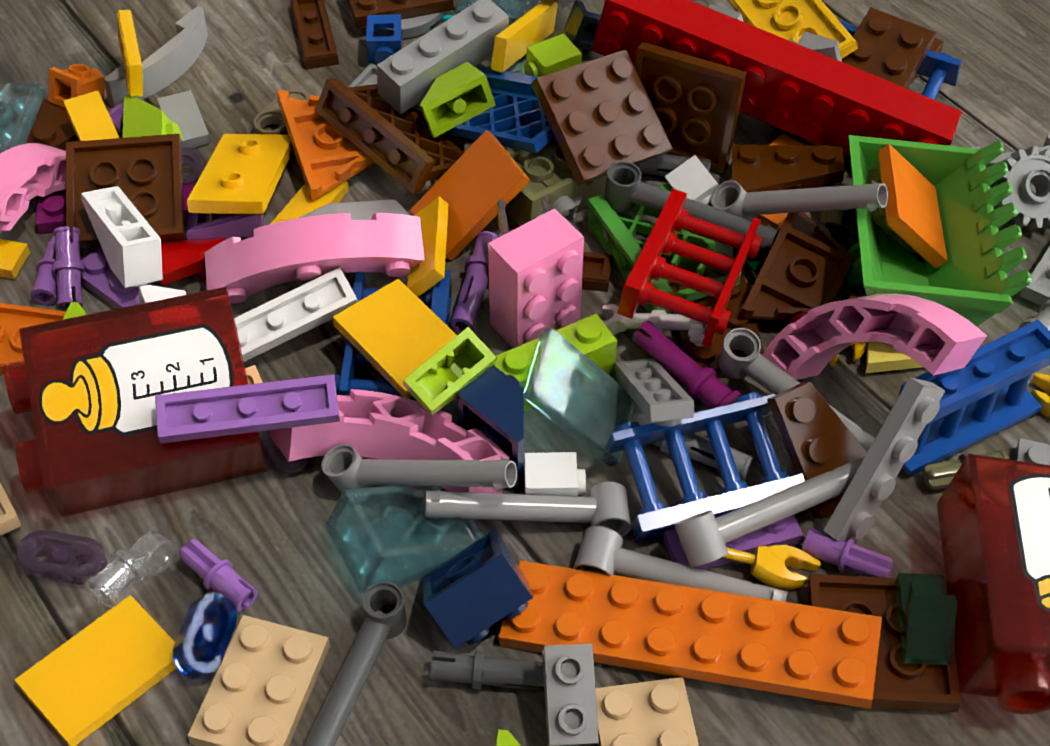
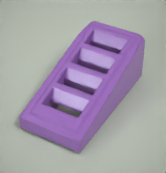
M188 212L186 236L189 240L254 237L253 229L264 226V214H203Z

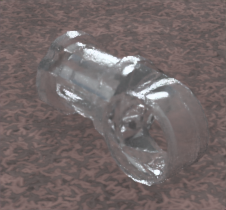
M152 530L147 532L127 552L120 549L116 550L111 555L112 561L96 577H88L84 581V586L97 602L111 609L119 603L118 598L134 582L140 583L148 574L157 576L163 573L175 557L176 544L158 531Z

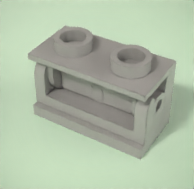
M593 643L544 646L542 658L547 746L598 744Z

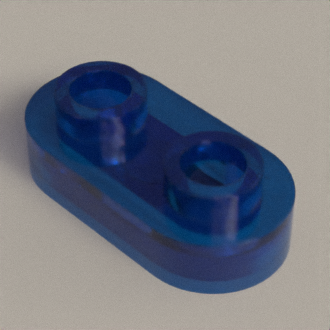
M211 592L194 601L187 612L173 647L174 663L178 670L190 679L204 678L216 671L222 663L237 622L235 608L224 595Z

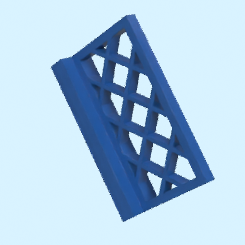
M485 67L479 70L486 75L496 106L443 133L477 140L485 130H488L498 139L502 146L533 153L539 152L555 138L531 86V83L538 76L509 71L501 73ZM537 134L533 139L527 138L529 136Z

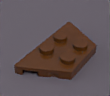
M805 212L788 213L738 316L744 319L790 321L801 312L810 311L813 308L834 302L854 257L842 244L833 239L832 233L822 222L816 225Z

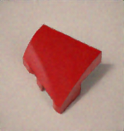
M226 239L162 241L163 280H160L162 286L197 274L201 283L205 282L204 253Z

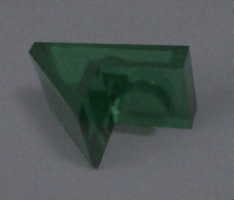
M898 573L895 588L904 663L951 665L954 655L957 597L947 595L944 575Z

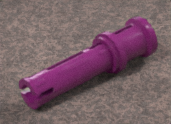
M646 321L640 326L651 339L646 338L640 331H635L632 341L640 345L677 379L687 386V394L693 400L699 399L709 409L733 404L737 398L743 396L740 391H732L716 377L717 372L713 368H702L660 332L652 322Z

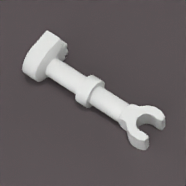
M607 304L602 307L605 320L602 321L613 335L627 329H642L640 326L644 322L650 321L662 333H665L666 330H686L691 342L696 346L706 347L702 345L707 324L679 314H666L665 310H653L651 313H635L633 319L617 314L619 307L614 304Z

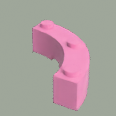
M27 143L10 148L0 154V234L3 230L10 231L19 218L28 210L29 202L35 196L44 197L56 191L66 190V151L41 143Z
M350 213L325 214L261 226L253 229L254 237L242 241L240 237L228 238L204 253L207 296L223 298V301L226 303H241L249 296L272 286L297 279L312 281L339 267L343 273L380 272L386 273L391 277L405 276L410 273L412 268L425 261L420 217L392 213H375L371 216L372 220H351Z
M875 294L830 302L808 311V314L801 317L795 323L784 327L771 341L762 355L795 380L819 375L824 367L846 347L856 342L875 341L892 345L893 349L909 356L932 375L965 368L987 335L963 316L934 301L904 294Z
M350 389V396L337 395L340 422L270 430L269 434L288 461L325 456L331 448L340 444H350L361 457L373 459L483 461L500 460L501 456L507 460L510 458L497 444L477 429L465 430L452 423L453 415L445 411L439 410L431 416L418 401L382 392ZM442 486V487L445 488L447 491L458 492V493H461V492L502 493V492H503V489L497 492L493 487H482V486H479V487H449V486Z

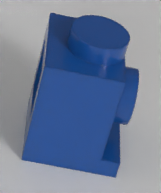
M401 14L367 15L366 46L368 63L379 64L402 49ZM375 29H394V35H376Z

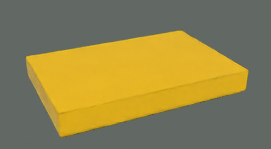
M400 279L391 282L333 316V323L336 329L403 397L408 399L412 397V394L403 386V380L457 336Z
M129 595L14 680L22 693L68 746H76L187 661L185 652Z

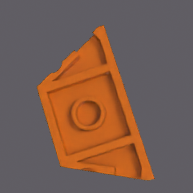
M278 90L277 102L311 200L320 198L374 163V160L315 111L320 96L310 95L309 101L289 98V91Z

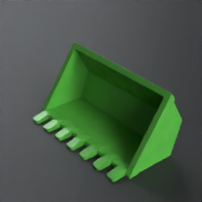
M848 135L853 186L872 184V180L882 183L878 151L887 144H890L936 187L948 262L938 268L933 267L887 225L885 207L877 208L872 212L868 209H856L859 242L849 250L854 258L845 276L848 284L855 285L856 287L863 284L867 296L875 294H904L934 301L955 311L972 322L976 327L996 313H1000L1012 305L1011 297L1027 287L1032 282V278L1027 270L1007 277V273L1024 262L1027 255L1026 250L1022 247H1017L1004 254L1002 250L1022 236L1021 228L1016 224L998 232L999 227L1017 214L1016 205L1013 203H1008L994 210V206L1013 192L1012 185L1007 181L990 188V185L1008 172V165L1004 161L986 168L987 164L1004 152L1003 144L1000 141H996L981 149Z

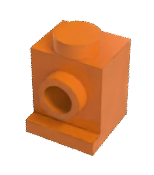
M73 64L65 70L52 67L49 69L48 102L64 108V100L97 90L104 102L105 85L103 79L105 76L99 70L83 64Z

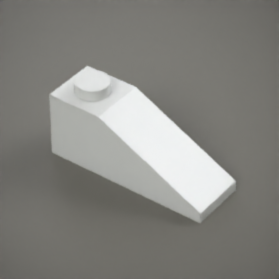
M118 186L81 193V200L108 264L125 288L141 287L150 282L163 280L161 238Z

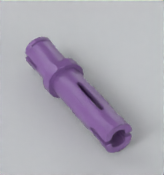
M489 231L480 232L477 236L473 254L466 260L464 266L466 276L450 323L453 325L452 329L458 334L467 327L474 331L489 280L488 243L498 238L495 233Z

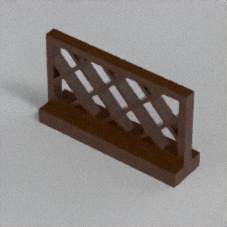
M337 78L326 80L315 111L412 194L422 192L427 181L441 178L464 154L462 150L442 134L433 138L426 121L412 109H408L402 114L398 113L378 94L377 84L346 87Z

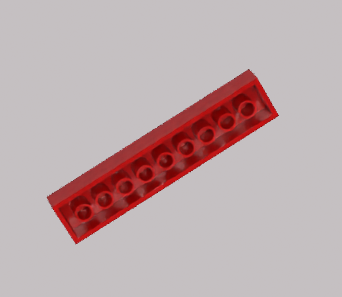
M605 0L591 50L603 56L627 50L635 67L637 48L642 42H646L745 71L747 75L739 112L818 145L843 146V155L850 158L848 135L950 146L962 114L961 110L691 0Z

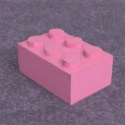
M555 208L488 243L490 325L512 348L575 323L581 318L584 236Z

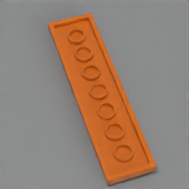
M522 560L519 562V568L529 583L533 598L527 601L528 606L519 615L511 619L504 617L498 637L501 647L542 653L544 646L593 643L595 663L871 709L882 617L624 576H608L605 573Z

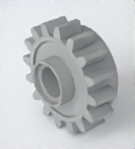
M1032 146L1025 149V151L1023 149L1011 153V158L1002 160L1008 165V172L998 179L995 184L997 186L1007 181L1012 185L1013 192L998 203L995 208L1013 203L1016 205L1017 214L1012 219L1015 220V224L1020 228L1027 226V224L1030 230L1042 228V225L1048 227L1050 226V148L1039 152L1037 146ZM1030 182L1035 186V195L1030 190Z

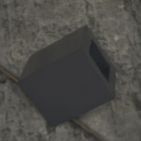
M575 0L564 27L568 39L577 48L591 51L601 15L588 12L582 1Z

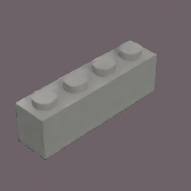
M478 0L377 64L378 94L398 113H404L424 99L436 77L465 62L476 66L490 57L493 52L494 37L509 26V16L491 0Z

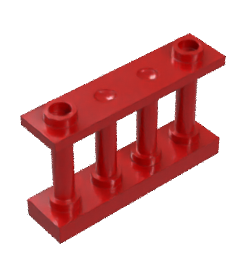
M672 189L624 285L617 314L633 319L639 304L647 306L650 303L707 324L702 345L709 348L715 333L723 335L732 313L726 310V307L747 258L755 260L763 240V237L756 235L761 220L754 217L746 235L690 216L689 211L683 209L687 193ZM685 230L738 249L739 252L736 259L680 240L678 239V234L674 232L682 233ZM671 254H675L728 273L729 275L725 284L668 264L663 255L670 257ZM662 278L717 298L718 301L715 308L711 309L656 289L651 280L659 281Z

